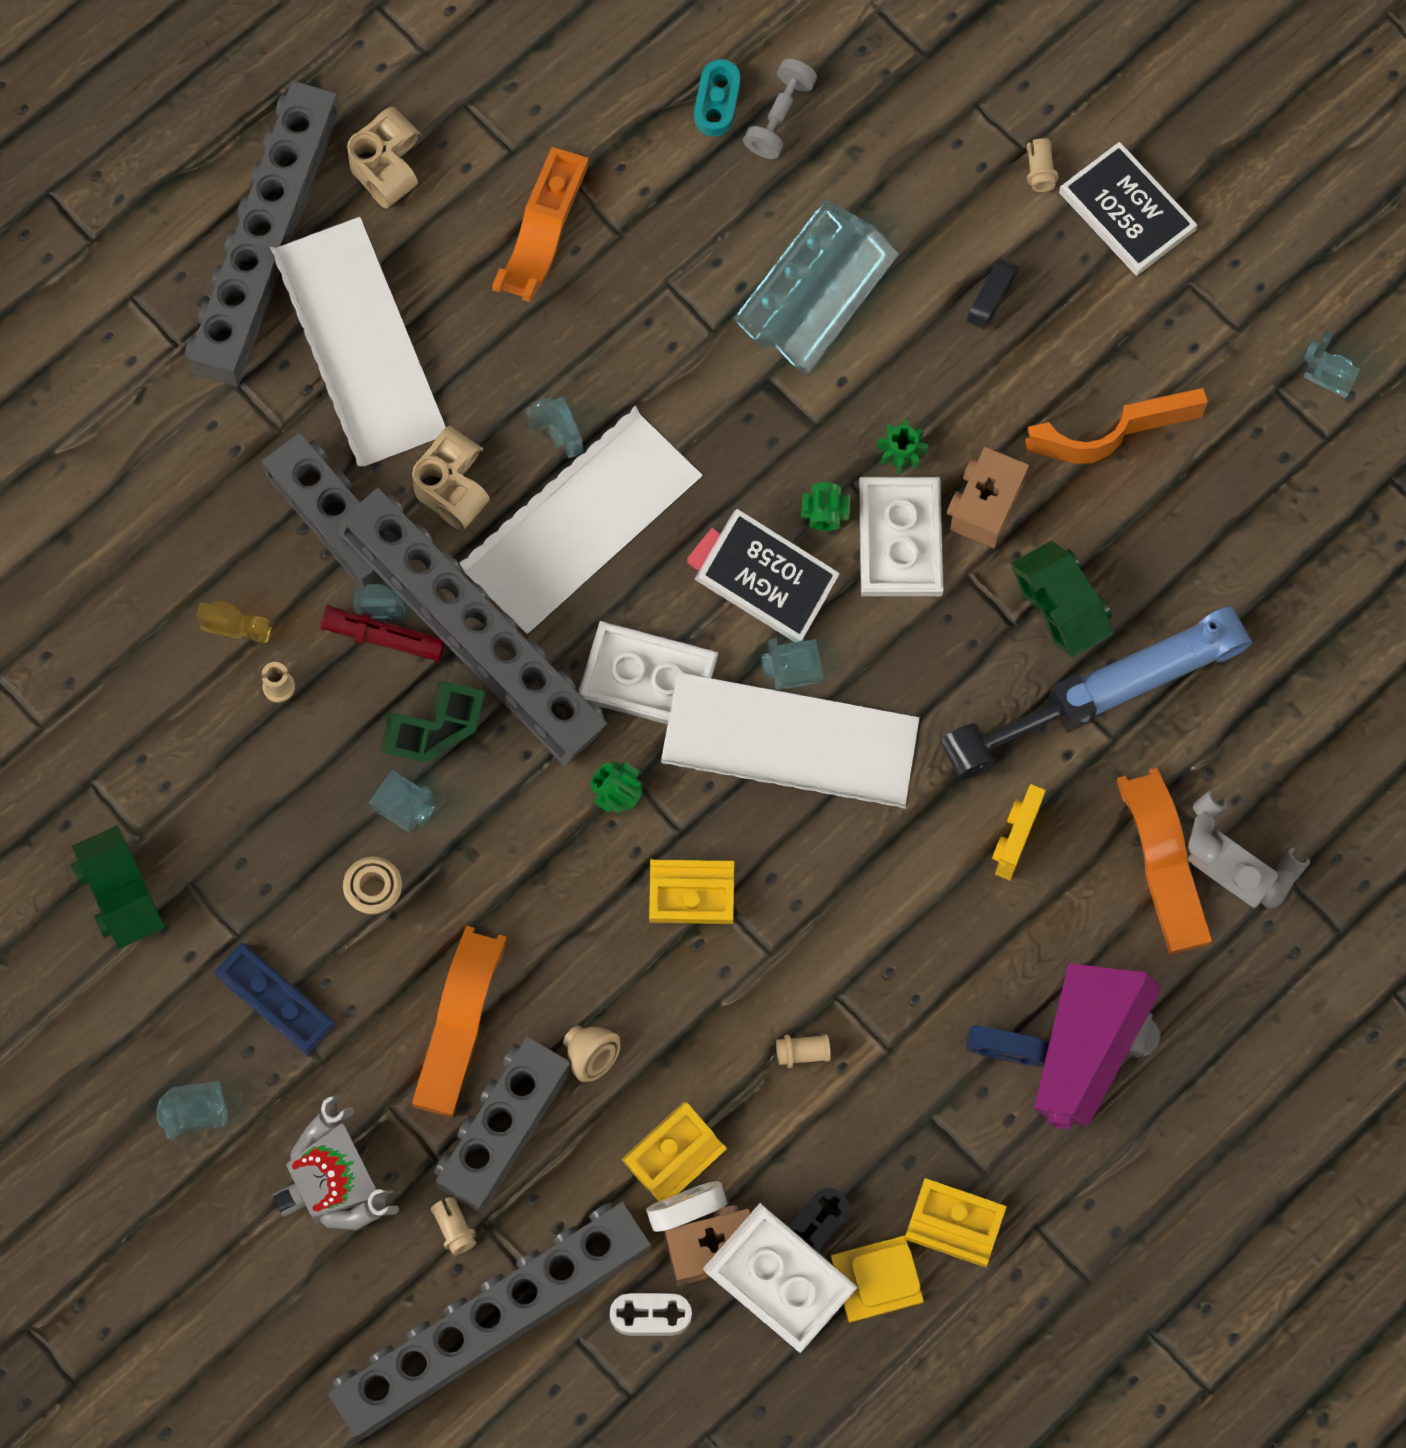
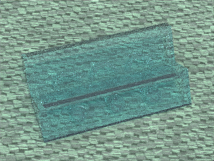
M824 200L733 319L757 345L775 346L800 373H809L899 253L874 226L835 203Z

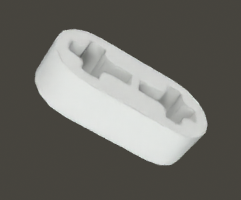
M715 1181L696 1186L654 1203L646 1211L652 1230L658 1232L678 1227L723 1208L728 1202L722 1183Z
M624 1294L616 1298L610 1308V1320L615 1330L629 1336L678 1335L688 1328L692 1318L690 1304L684 1297L677 1294ZM627 1303L633 1304L634 1310L637 1312H649L648 1317L634 1318L632 1326H626L624 1318L617 1317L616 1315L617 1312L624 1311L625 1304ZM674 1303L677 1304L678 1311L685 1312V1317L678 1318L676 1326H669L667 1318L653 1317V1312H665L668 1309V1304Z

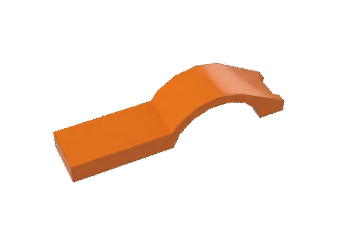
M551 147L525 207L523 222L514 251L504 269L499 268L492 284V291L500 293L503 290L522 296V300L528 302L533 299L550 270L561 237L562 228L588 169L589 158Z
M1204 388L1124 405L1116 429L1104 438L1090 442L1071 440L1058 433L1050 422L1028 427L1027 430L1030 438H1026L1024 442L1027 451L1072 464L1094 463L1110 456L1122 443L1126 434L1202 418L1208 401Z
M1154 768L1148 771L1149 775L1127 780L1125 775L1118 777L1116 781L1122 800L1129 807L1137 826L1144 854L1145 876L1169 955L1209 946L1212 939L1188 865L1184 835L1175 805L1158 768Z
M466 926L445 982L436 1025L412 1101V1106L451 1118H454L476 1045L488 989L499 961H501L507 941V936L500 934L497 939L475 934V928Z

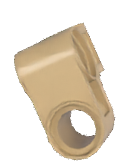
M389 107L382 111L371 123L354 134L349 139L347 145L351 173L365 186L376 202L385 209H388L418 184L414 172L400 157L410 150L422 135L396 107ZM363 153H370L374 155L369 159H362L358 157Z
M450 425L444 428L432 446L413 467V487L415 496L420 502L439 514L455 529L464 531L487 505L490 498L481 486L470 478L463 476L475 462L479 452L483 451V448ZM430 476L441 480L438 484L432 486L422 483V480Z

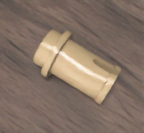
M1035 139L1033 143L1028 142L1026 148L1029 157L1030 173L1027 176V182L1036 192L1050 191L1055 188V182L1059 179L1058 172L1053 169L1051 141L1048 139Z
M268 663L263 668L261 674L264 677L262 678L264 695L268 700L275 703L289 700L295 692L294 679L287 673V668L282 663Z
M788 1034L784 1035V1039L776 1040L779 1065L787 1064V1068H793V1063L830 1061V1044L827 1034L802 1038H790Z
M448 1197L445 1198L447 1203L445 1207L442 1201H439L430 1210L434 1214L446 1239L443 1244L445 1249L451 1250L453 1255H459L476 1245L474 1240L476 1232L474 1229H469L456 1198Z

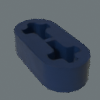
M971 1026L969 1028L966 1050L985 1057L1039 1067L1045 1064L1049 1044L1042 1039L984 1026Z

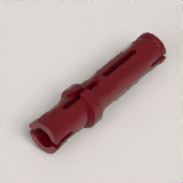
M328 604L323 613L321 630L355 638V643L364 645L365 642H369L399 652L433 660L436 663L440 662L443 655L445 643L438 636L372 618V613L365 611L361 615L332 607V605Z

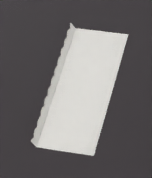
M361 217L277 248L270 247L275 256L277 267L282 273L284 284L289 291L292 304L297 311L298 319L304 328V333L311 346L313 356L319 365V370L326 383L328 393L334 402L335 411L348 437L350 448L356 457L357 465L367 466L435 440L446 426Z
M635 405L630 414L623 416L615 427L607 430L600 440L594 442L587 449L586 453L578 456L571 466L565 468L558 475L557 479L549 482L541 493L533 496L527 506L520 508L512 519L504 522L498 532L491 534L484 541V544L475 548L467 559L460 562V565L464 572L475 583L479 584L488 596L528 634L703 475L640 415Z
M677 672L661 763L906 808L905 804L919 717Z

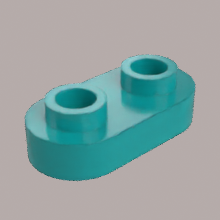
M714 60L708 63L702 71L694 109V122L697 129L707 136H721L729 131L733 124L740 90V72L736 65L728 60ZM717 81H724L727 83V86L719 88L714 84ZM715 115L720 120L718 122H710L707 118Z

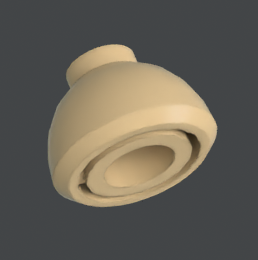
M366 857L356 861L347 870L343 880V891L347 901L357 911L369 915L381 914L391 909L398 901L402 889V880L398 869L390 861L381 857Z
M579 1025L575 1026L566 1034L563 1041L564 1046L568 1048L567 1060L571 1063L570 1069L581 1082L594 1081L604 1075L614 1064L620 1051V1037L613 1031L603 1027H588L584 1029Z

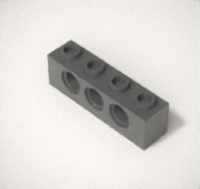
M299 432L261 461L265 476L366 593L383 579L337 532L342 517L364 498L360 501L356 499L350 492L353 486L340 469L333 472L325 462L328 457L321 446L315 440L308 443ZM310 475L320 478L319 482L313 486L301 484V481ZM339 504L345 507V510L336 516L325 513L332 505ZM391 531L379 532L381 538L387 542L398 541V537Z
M526 1036L521 1046L515 1043L503 1061L502 1065L507 1067L499 1081L492 1079L483 1091L480 1101L484 1105L476 1117L469 1115L457 1134L461 1141L453 1154L447 1151L437 1164L434 1173L438 1175L436 1179L438 1189L451 1197H455L456 1200L482 1215L571 1073V1063ZM521 1078L532 1080L535 1084L533 1092L527 1096L514 1094L511 1088L516 1080ZM495 1115H508L513 1120L511 1127L501 1133L491 1130L489 1122ZM475 1150H483L489 1154L490 1159L485 1167L473 1169L466 1164L468 1155Z

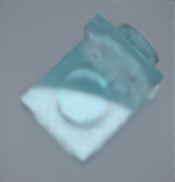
M1326 330L1321 341L1313 339L1305 353L1303 361L1309 363L1304 378L1347 398L1361 369L1353 366L1352 362L1343 356L1331 355L1326 352L1334 334Z
M564 397L555 400L553 398L542 399L536 402L532 409L526 411L531 432L548 426L556 448L563 446L568 458L583 453L582 438Z
M380 584L366 585L364 589L354 588L353 604L355 613L362 615L365 611L372 613V618L405 619L407 604L394 590H390L387 586Z
M776 639L768 640L767 653L761 654L764 677H772L774 690L823 682V672L816 639L778 645Z
M394 770L390 771L368 802L371 809L409 833L412 832L417 824L423 826L435 807L432 804L434 799L431 789L425 785L422 788L418 787Z
M220 1081L171 1087L159 1099L157 1120L160 1127L165 1128L168 1140L178 1138L183 1132L222 1127L229 1122Z

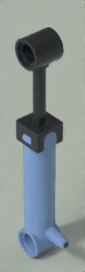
M1231 606L1224 607L1209 614L1197 625L1083 677L1076 674L1054 684L1049 695L1052 704L985 735L983 732H980L976 723L962 726L946 735L940 743L960 780L967 779L983 772L994 764L995 759L992 755V749L1057 719L1061 720L1066 732L1069 733L1093 722L1096 715L1211 662H1223L1237 656L1250 647L1252 641L1234 608Z

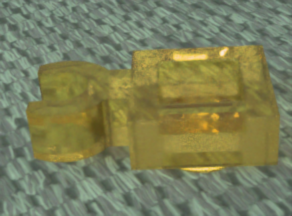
M213 601V604L200 602L196 615L201 631L241 639V636L257 642L268 643L272 628L268 626L269 619L259 616L241 615V612L230 603L223 601Z

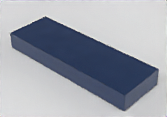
M243 942L213 973L217 979L307 1057L336 1027V1023Z

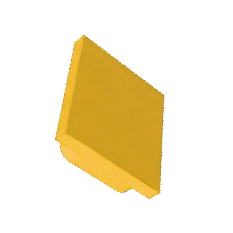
M905 1236L830 1256L832 1265L857 1286V1289L844 1302L849 1323L924 1303L911 1251L907 1241L904 1239Z

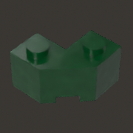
M1051 540L1011 563L1023 597L1041 610L1053 643L1070 657L1077 656L1114 634L1108 620L1112 617L1108 604L1101 596L1096 594L1081 571L1077 557L1070 549L1064 550Z
M437 681L429 720L388 712L379 752L424 763L430 761L445 749L476 732L485 691L445 681Z
M118 825L72 845L77 861L70 865L80 886L89 884L100 909V913L94 915V918L103 938L112 935L119 950L165 929L155 903Z

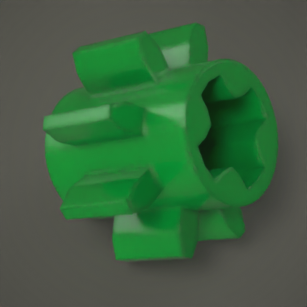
M904 420L902 425L895 428L887 424L885 433L888 438H878L877 443L879 450L886 451L882 456V465L892 464L897 467V473H901L903 468L910 465L914 469H918L920 461L917 455H927L928 449L927 444L919 442L924 430L922 428L915 430L908 426V420ZM898 444H907L906 450L898 449Z
M828 482L816 483L811 486V494L803 493L801 518L810 519V527L818 531L837 530L840 528V520H849L850 495H841L842 488L838 484Z
M613 761L612 764H603L597 769L591 780L592 792L598 795L594 803L608 813L612 809L620 813L621 810H629L634 807L642 794V782L636 779L640 771L625 761L622 764H619L617 761Z

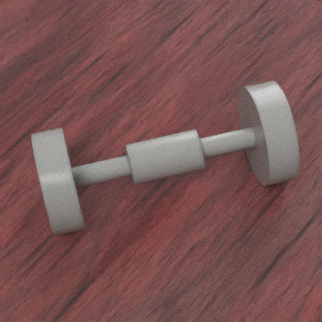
M784 59L777 70V76L787 87L784 93H779L767 117L769 123L766 129L758 126L749 127L743 138V143L750 151L767 159L778 158L784 146L783 141L773 131L776 125L782 124L793 102L791 95L794 89L804 92L810 91L817 80V75L811 67L795 59Z

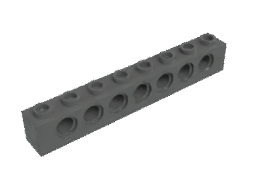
M292 81L287 94H281L276 108L277 122L274 128H268L264 138L263 149L266 151L262 162L257 161L251 173L250 182L253 186L249 196H243L239 204L238 219L240 220L236 231L231 230L227 236L225 243V253L227 255L223 266L218 265L214 271L211 283L214 290L210 301L205 300L200 308L198 322L201 325L196 336L192 335L189 338L186 346L185 358L188 359L193 375L239 387L281 273L270 247L277 248L291 243L340 113L337 93ZM300 125L308 127L303 132L291 131L294 127ZM287 159L295 161L294 164L288 167H282L279 165L282 161ZM271 194L283 195L277 201L266 200ZM259 228L270 229V231L263 236L253 235V233ZM252 262L257 264L250 271L240 270V267L245 263ZM241 297L244 299L240 305H227V302L232 298ZM222 332L232 334L225 341L213 340L217 334Z
M377 487L342 517L337 532L566 767L600 736L607 725L600 708L590 700L585 701L574 690L575 685L570 677L563 671H556L546 661V655L540 646L533 641L528 642L517 631L518 627L515 621L507 613L499 612L489 602V596L479 584L475 582L470 583L460 572L461 569L457 561L447 553L442 554L433 545L428 531L420 524L414 525L403 514V507L392 495H385ZM391 531L398 537V541L387 542L381 538L379 532ZM419 560L424 563L427 570L423 572L414 571L408 565V561ZM447 589L453 593L455 600L444 601L437 595L436 591ZM468 618L479 620L484 630L474 631L466 625L465 620ZM499 647L507 649L512 655V660L505 661L499 659L493 649ZM522 678H535L540 683L541 689L531 690L527 688ZM559 706L564 708L568 712L570 719L561 720L556 718L551 711V707Z
M611 1202L601 1206L589 1216L592 1221L578 1231L575 1226H572L558 1234L553 1239L556 1244L542 1254L538 1249L527 1254L516 1263L519 1267L518 1270L505 1278L502 1273L493 1276L480 1286L481 1294L470 1301H467L465 1297L456 1300L443 1310L446 1315L444 1318L433 1325H430L429 1321L419 1324L406 1334L409 1339L407 1342L396 1349L392 1345L382 1348L369 1358L372 1363L370 1366L359 1373H356L355 1369H351L332 1382L334 1389L327 1394L358 1443L650 1253L651 1244L624 1203L621 1202L613 1207ZM594 1237H603L611 1245L609 1251L601 1257L592 1256L586 1250L588 1241ZM559 1260H566L574 1266L572 1276L563 1281L554 1279L549 1273L551 1266ZM522 1284L533 1285L538 1291L536 1299L530 1304L523 1305L517 1303L513 1298V1293L518 1286ZM484 1308H495L501 1313L499 1323L489 1329L479 1326L477 1324L479 1312ZM456 1331L464 1336L462 1347L452 1353L443 1351L440 1348L441 1338L447 1332ZM413 1355H420L427 1360L425 1371L416 1377L406 1375L403 1372V1365L406 1359ZM376 1379L386 1380L390 1386L388 1395L380 1401H372L366 1396L368 1385Z

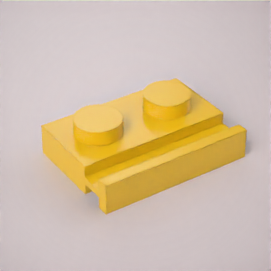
M1030 784L1024 800H1015L1007 820L1008 823L1013 824L1009 838L1000 837L992 857L993 860L999 862L995 875L1011 880L1046 790Z
M650 860L649 923L733 924L734 861Z
M683 1102L621 1160L659 1202L679 1194L727 1148L716 1138L712 1130L687 1102Z
M925 1178L904 1239L986 1268L1007 1206Z

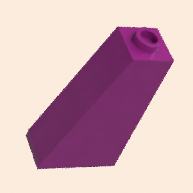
M1068 963L1034 1107L1035 1110L1048 1119L1047 1124L1050 1126L1071 1130L1073 1124L1090 1125L1160 994L1161 986L1148 973Z

